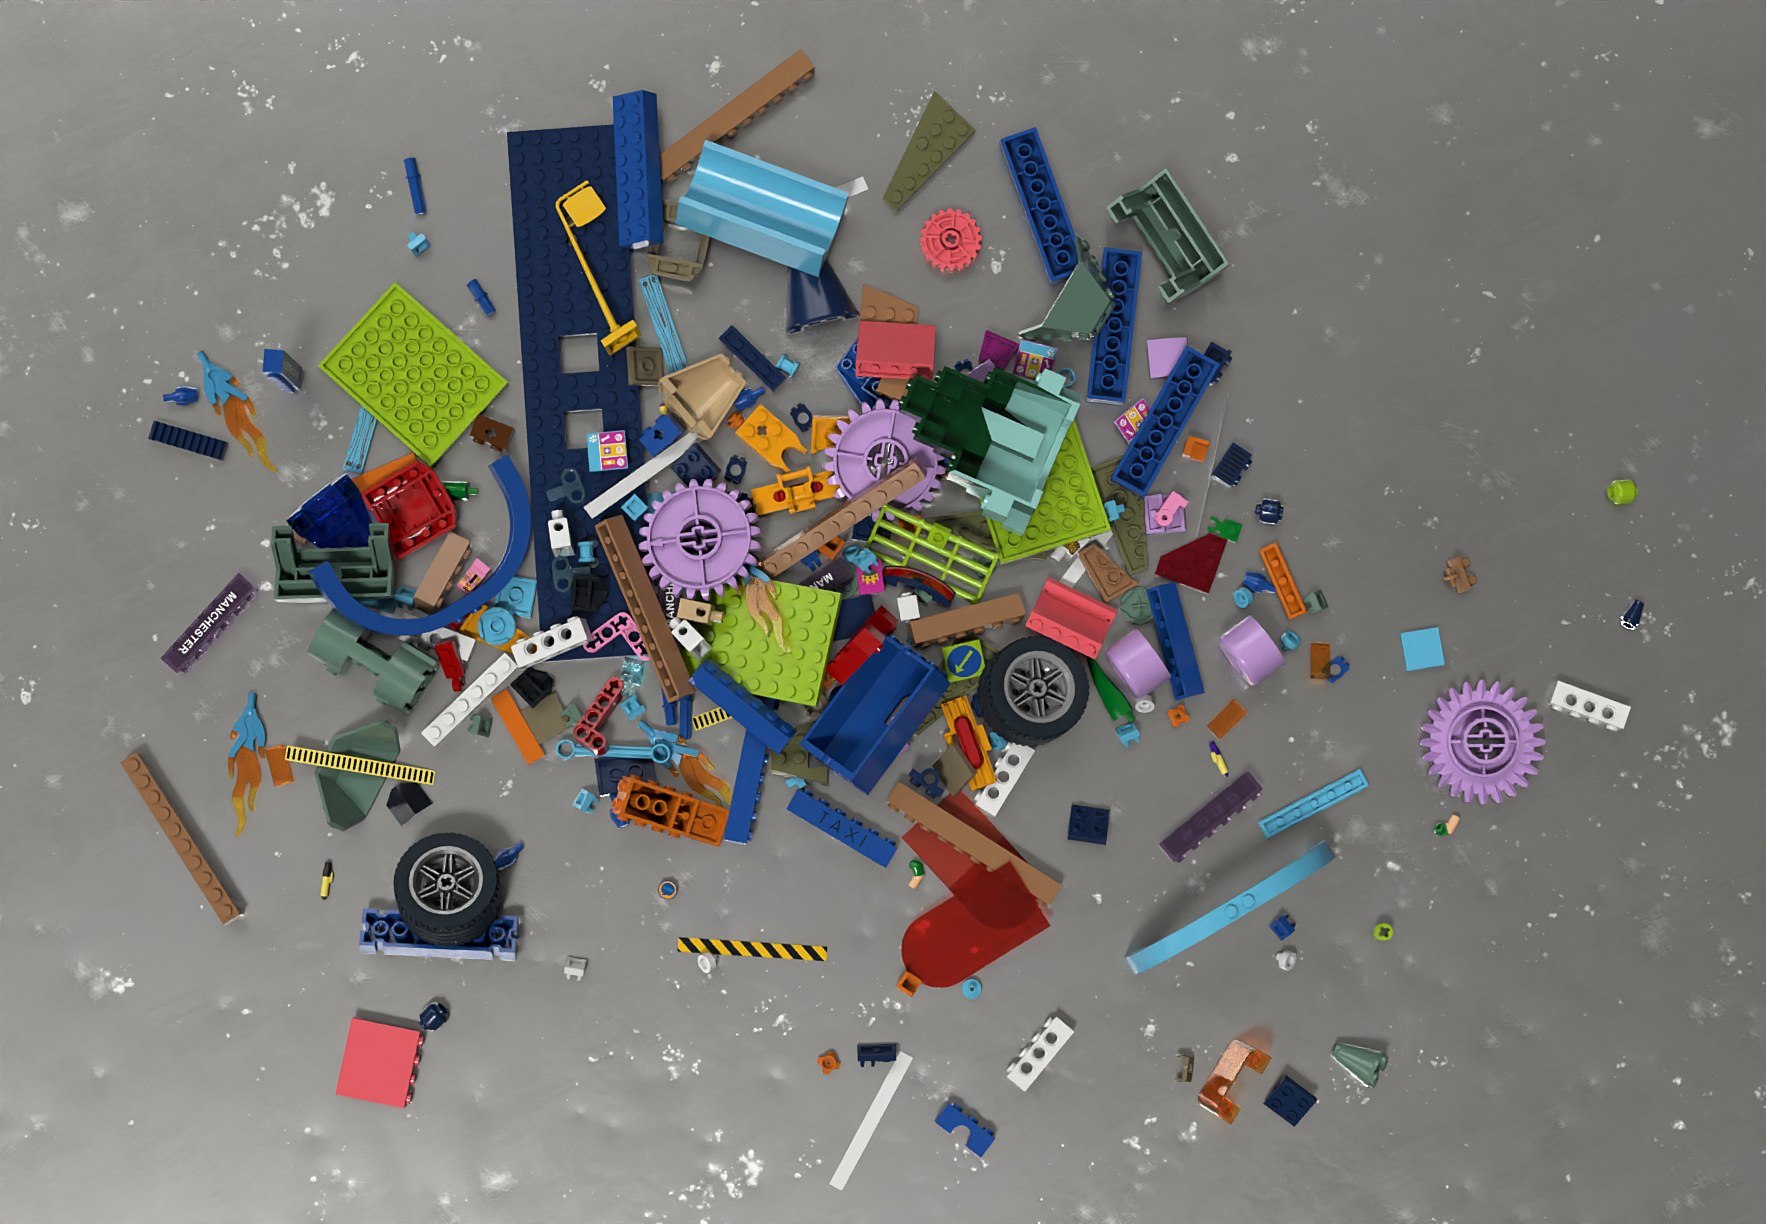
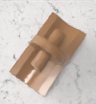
M1458 556L1446 561L1448 577L1443 578L1444 582L1450 581L1451 586L1456 588L1458 594L1471 589L1477 583L1473 574L1467 576L1464 570L1470 567L1467 557L1460 558Z

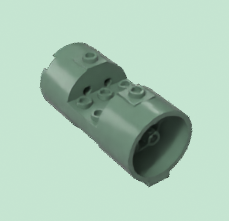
M332 609L315 633L308 648V655L323 663L324 666L328 667L326 670L335 676L337 674H344L352 663L368 667L367 671L374 676L380 675L372 694L377 697L375 700L382 705H392L405 714L410 713L413 709L412 703L419 702L434 677L431 674L432 669L435 671L440 661L408 641L403 642L402 646L391 656L367 641L371 631L353 624L336 610Z

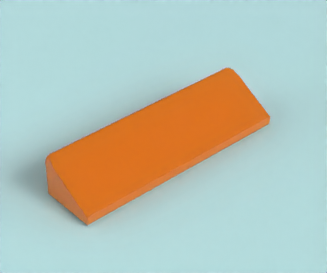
M1278 542L1259 549L1289 620L1308 613Z

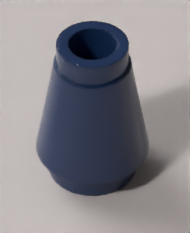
M1634 600L1622 615L1621 624L1629 629H1635L1636 626H1639L1644 603Z

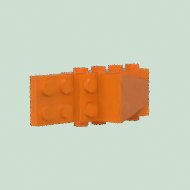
M633 774L630 777L623 776L619 781L618 793L612 802L611 812L618 815L617 819L626 822L632 819L635 820V825L645 827L648 824L652 826L651 830L660 833L663 830L669 831L668 835L676 838L682 835L713 846H720L728 820V809L692 798L693 794L682 791L681 794L676 793V788L667 785L664 788L658 787L659 783L648 780L647 783L641 781L642 777Z

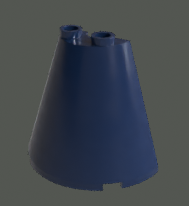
M827 258L819 277L788 266L786 335L804 331L805 327L839 318L844 321L860 317L859 311Z

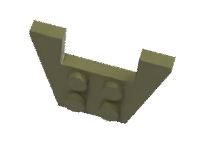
M816 720L795 727L794 729L797 733L779 754L771 749V772L773 774L794 779L797 777L805 779L806 782H818L823 786H829L828 767L809 768L810 753L799 745Z

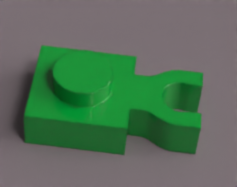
M1211 516L1210 521L1215 522L1216 527H1207L1206 531L1220 532L1219 537L1237 543L1243 524L1224 519L1222 523L1217 518Z

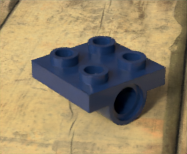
M697 442L692 444L670 467L688 488L690 480L696 479L699 486H703L706 479L714 481L722 471Z
M927 768L921 774L912 769L908 775L911 778L909 782L918 788L920 785L926 788L925 793L934 799L936 796L940 798L945 791L937 786L940 777L935 769ZM926 774L934 775L935 781L932 784L925 782L924 776Z
M1072 804L1067 839L1106 845L1110 810Z
M1286 1075L1276 1084L1263 1104L1295 1127L1316 1103L1318 1098Z

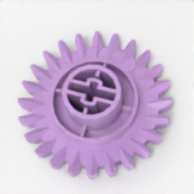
M878 398L876 410H871L866 402H862V415L859 416L855 411L849 409L848 415L851 420L849 424L842 420L836 421L842 433L840 435L836 433L828 434L829 439L836 443V446L824 448V453L833 457V461L824 463L823 468L835 472V475L826 480L827 484L840 485L835 491L834 497L841 498L846 495L848 497L847 501H849L882 479L880 478L882 464L877 459L878 457L883 458L885 442L890 443L888 457L893 459L892 463H887L885 476L890 474L891 469H895L897 463L898 465H904L917 456L927 470L926 478L888 502L889 505L909 514L908 508L911 506L918 512L922 511L920 503L922 498L930 502L934 500L929 489L930 487H942V484L935 479L936 474H945L946 468L937 465L939 460L945 458L933 453L934 448L913 440L915 434L911 432L915 423L920 422L899 413L897 399H893L890 408L885 409L882 399ZM881 443L879 452L876 451L873 455V463L877 466L876 473L873 475L867 467V460H872V456L868 455V453L875 445ZM895 445L900 448L903 454V461L897 460L895 454H893ZM882 507L872 513L873 522L877 521ZM885 512L888 522H893L895 516Z
M692 479L690 480L689 488L686 489L681 483H677L675 486L676 493L671 494L667 490L662 492L664 501L662 503L653 501L651 505L655 510L654 514L647 513L643 517L649 523V527H643L639 530L641 536L647 537L646 541L639 544V550L643 552L649 551V554L644 556L642 563L644 566L655 565L649 572L652 580L661 574L663 575L659 584L663 591L673 583L672 592L676 598H679L683 589H686L689 600L694 601L697 591H700L704 600L709 602L711 596L710 589L713 588L721 598H724L725 589L723 584L727 583L734 590H738L739 586L735 576L738 574L745 579L750 578L748 571L744 567L745 563L753 566L758 565L756 558L749 553L750 551H762L763 549L760 543L752 540V537L763 535V531L758 527L750 526V524L759 520V516L756 513L745 514L752 504L748 500L737 503L741 492L733 490L726 494L728 485L724 482L720 483L716 489L713 488V481L711 479H706L703 486H699L697 480ZM704 527H710L713 529L705 530ZM704 537L705 540H702L703 545L699 546L698 543L701 542L700 538ZM697 552L699 556H694L689 553Z
M1484 680L1477 682L1475 691H1472L1468 681L1464 682L1461 688V695L1453 687L1448 690L1450 701L1447 702L1442 697H1438L1436 704L1440 711L1428 710L1427 715L1433 722L1432 724H1423L1421 726V729L1429 734V738L1420 740L1421 746L1429 748V752L1422 756V760L1432 761L1434 764L1429 768L1428 774L1435 775L1439 773L1441 777L1438 780L1437 786L1443 787L1449 783L1451 785L1449 794L1452 797L1463 791V799L1466 803L1471 802L1474 794L1477 795L1481 805L1487 803L1488 794H1491L1495 802H1502V790L1510 797L1516 796L1517 793L1513 784L1516 783L1521 787H1528L1529 783L1523 774H1538V770L1530 765V762L1544 759L1542 754L1533 751L1534 747L1546 743V740L1534 738L1533 733L1538 732L1544 727L1543 724H1530L1529 722L1537 714V710L1533 709L1523 712L1522 708L1528 699L1523 697L1513 702L1512 697L1515 692L1513 687L1506 690L1503 695L1499 694L1500 682L1498 681L1493 683L1489 691H1486ZM1479 724L1480 731L1475 732L1474 735H1468L1471 728ZM1487 725H1488L1489 727H1491L1492 729H1494V731L1496 732V734H1492V731H1491V730L1484 729V728H1487ZM1483 738V740H1499V744H1488L1483 749V744H1467V740ZM1469 749H1474V753L1484 755L1479 756V758H1477L1471 753ZM1498 749L1495 756L1488 760V754L1485 753Z

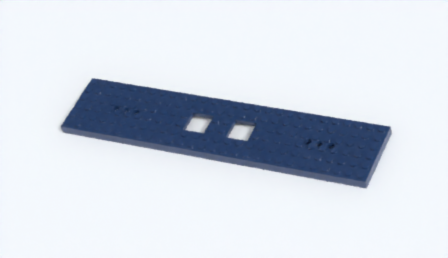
M614 124L507 132L540 631L544 632L551 630L550 627L555 624L561 623L563 625L568 623L567 620L575 616L586 619L590 633L621 612L627 613L633 620L595 525L605 519L623 515L641 561L644 556L649 554V551L643 552L639 550V544L647 540V537L639 534V530L643 527H649V523L643 518L648 513V509L634 521L621 508L634 494L648 507L646 481L593 519L584 509L587 504L645 464L644 445L639 441L643 436L640 386L629 385L626 347H637V342L635 339L611 356L605 350L601 340L611 334V328L574 247L566 243L569 236L556 209V202L560 197L586 180L589 182L583 188L591 186L606 207V210L584 226L577 227L575 224L570 229L573 236L577 238V244L617 325L619 324L622 327L631 320L635 322L630 248L619 246ZM579 189L578 191H576L575 193H573L572 195H570L569 198H570L571 196H573L574 194H576L577 192L581 191L582 189ZM567 198L562 200L559 204V207L565 219L570 217L565 208L563 207V203ZM597 334L599 371L562 374L559 337ZM602 410L603 432L625 430L628 469L590 472L588 448L567 449L564 413ZM563 510L564 518L568 519L575 553L573 556L556 558L552 551L548 521L552 520V511ZM590 538L597 540L598 543L593 548L594 557L599 560L598 566L591 568L588 562H579L580 547L578 542H587ZM652 565L644 566L653 587V580L649 576ZM573 573L600 576L608 586L607 599L596 613L570 610ZM619 617L620 622L616 625L614 621L611 623L616 632L620 631L617 627L621 624L627 625V617ZM609 627L602 630L604 638H610L613 634V630ZM570 629L565 634L567 640L570 639L572 635ZM636 631L629 634L631 642H637L640 638L639 633ZM598 633L595 634L597 639L588 642L587 648L595 649L596 642L600 641L601 644L604 642ZM620 634L595 653L587 652L583 645L545 660L543 663L637 656V654L623 635ZM553 637L548 641L550 647L554 644ZM643 641L639 645L634 646L635 649L641 648V656L648 655L645 647L642 645Z

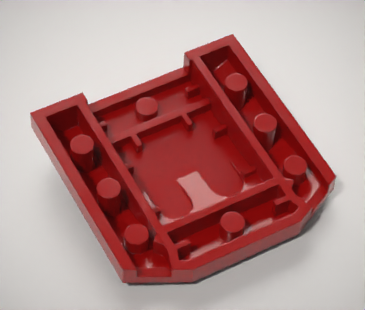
M419 460L360 493L378 523H389L393 552L398 560L457 527L455 503L437 472Z

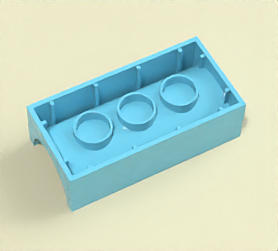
M705 140L690 187L684 197L681 196L679 199L675 224L819 277L844 217L849 193Z

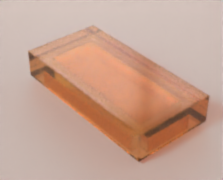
M1310 643V679L1330 680V644Z
M1233 699L1206 727L1220 740L1247 712Z
M285 745L266 749L265 752L274 787L293 783L294 780L289 761L285 760Z

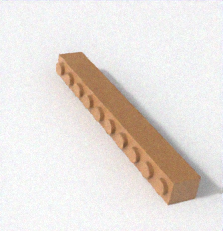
M801 49L662 152L660 154V176L662 183H671L678 177L677 174L682 170L683 172L687 171L693 166L692 163L695 160H700L705 140L721 145L723 143L722 140L727 136L729 138L734 136L738 132L737 129L739 127L749 125L753 121L754 116L765 113L770 104L773 102L776 104L781 101L786 92L789 91L791 93L797 89L798 83L802 80H809L814 75L815 67Z
M917 456L761 557L757 566L772 579L924 480L927 476V470Z
M623 515L605 519L595 525V529L667 701L671 703L695 693L696 689L688 682L691 677Z
M135 752L120 762L222 924L228 925L242 916V911L142 754Z
M898 782L886 801L889 803L888 807L898 813L900 810L905 813L904 818L912 823L916 820L922 824L920 828L926 832L931 833L933 831L938 834L937 839L945 844L949 841L954 844L953 849L963 854L965 851L971 855L969 859L979 865L980 862L987 866L986 870L994 875L999 873L1003 876L1002 880L1009 885L1013 883L1018 885V890L1027 896L1029 893L1036 897L1035 901L1042 906H1045V904L1050 905L1062 887L1061 884L901 782Z

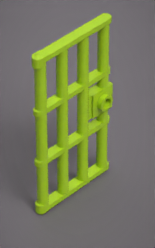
M888 503L882 506L865 546L877 559L891 566L914 568L907 565L908 559L911 557L943 572L940 580L950 586L957 596L970 601L973 605L980 603L982 593L1000 553L991 552L963 539L962 536L952 534L951 529L935 522L932 525L926 522L925 519H919ZM884 513H890L918 526L915 534L882 519ZM878 527H883L911 540L909 548L877 534ZM921 529L930 532L927 539L919 536ZM874 540L906 555L904 561L901 562L870 548L872 541ZM947 540L955 543L953 551L945 548ZM915 543L948 557L947 565L914 551ZM959 545L992 560L990 568L956 553ZM953 560L985 574L984 581L982 582L951 568ZM948 574L979 588L978 595L975 596L945 582L946 575Z

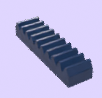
M731 325L718 338L772 392L787 379L734 326Z
M153 421L148 437L149 440L223 461L228 445L223 440L158 421Z

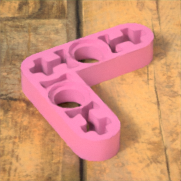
M624 612L618 613L591 633L593 641L597 639L595 634L598 633L604 641L602 644L600 641L596 642L595 649L587 648L589 643L583 644L587 652L595 653L622 634L641 660H650L645 655L641 656L642 650L640 647L637 649L634 647L642 642L641 636L637 642L629 640L631 632L636 631L639 633L632 618ZM619 617H627V625L621 624L617 627L620 631L616 632L611 623L614 621L616 625L620 622ZM606 627L613 630L610 638H604L602 635V630Z

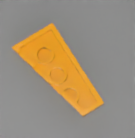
M812 415L810 453H816L827 447H835L836 443L829 439L828 434L836 433L840 435L842 431L839 429L836 421L842 420L849 424L851 422L849 416Z
M484 604L481 605V610L469 615L457 632L510 654H513L511 646L516 645V641L527 638V640L531 638L516 628L513 638L508 643L503 645L486 643L478 632L479 618L489 609ZM536 644L531 648L533 654L537 651Z

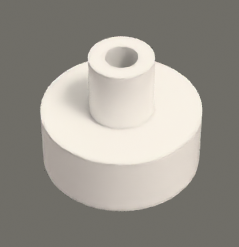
M1146 695L1141 699H1135V708L1139 712L1148 713L1155 707L1154 698L1150 695Z
M1285 950L1283 953L1279 952L1276 956V959L1279 960V967L1287 971L1291 970L1297 960L1296 953L1290 950Z
M706 952L698 957V965L703 972L709 973L715 970L716 962H718L716 955L712 956V954Z

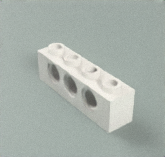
M404 612L402 619H418V617ZM444 627L423 633L420 637L412 635L400 636L399 640L408 641L409 643L411 640L418 643L417 647L428 650L429 647L435 649V644L431 642V638L435 634L441 636V641H457L459 644L458 652L463 664L464 661L470 662L478 642L475 639Z
M575 616L568 619L566 624H555L547 632L539 631L534 633L533 637L528 640L523 638L516 641V645L511 646L518 668H529L593 641L586 619ZM570 629L572 635L570 639L567 640L565 634ZM553 637L554 644L550 647L548 641ZM536 644L537 651L533 654L531 648Z
M1561 681L1554 683L1547 703L1552 705L1551 708L1560 712L1563 709L1570 712L1569 715L1573 717H1586L1588 722L1599 725V722L1603 723L1607 729L1616 732L1618 729H1624L1631 709L1630 706ZM1568 695H1571L1575 700L1572 706L1566 703ZM1586 702L1592 704L1593 709L1591 712H1587L1584 709ZM1605 708L1611 712L1609 719L1604 718L1602 715Z
M1008 742L1004 749L1007 752L1004 758L999 757L994 765L997 768L994 773L997 782L986 786L984 791L979 790L974 798L977 801L975 804L977 807L994 817L996 816L1035 752L1034 749L1027 745L1022 746ZM1016 755L1019 763L1016 766L1010 765L1008 763L1009 756ZM1000 772L1008 773L1009 779L1007 782L999 781L998 774ZM990 788L998 790L999 795L997 798L992 799L988 796Z
M1056 1016L1054 1019L1050 1017L1043 1025L1046 1029L1041 1034L1038 1032L1031 1040L1033 1042L1032 1046L1029 1049L1027 1047L1023 1049L1019 1054L1021 1059L1018 1063L1015 1064L1013 1062L1006 1070L1008 1072L1007 1077L1023 1091L1028 1089L1074 1033L1071 1028ZM1049 1032H1054L1057 1036L1054 1043L1046 1041V1035ZM1037 1047L1044 1049V1055L1041 1058H1036L1033 1054L1034 1049ZM1025 1062H1029L1032 1065V1070L1029 1073H1023L1021 1070V1065Z

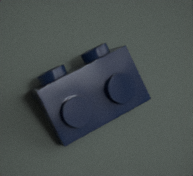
M1212 341L1204 355L1220 365L1208 384L1209 386H1212L1214 382L1218 384L1223 375L1220 373L1223 366L1228 367L1232 360L1230 356L1232 351H1227Z

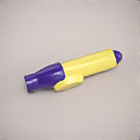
M1213 741L1209 743L1211 757L1217 763L1221 774L1228 777V768L1219 748Z

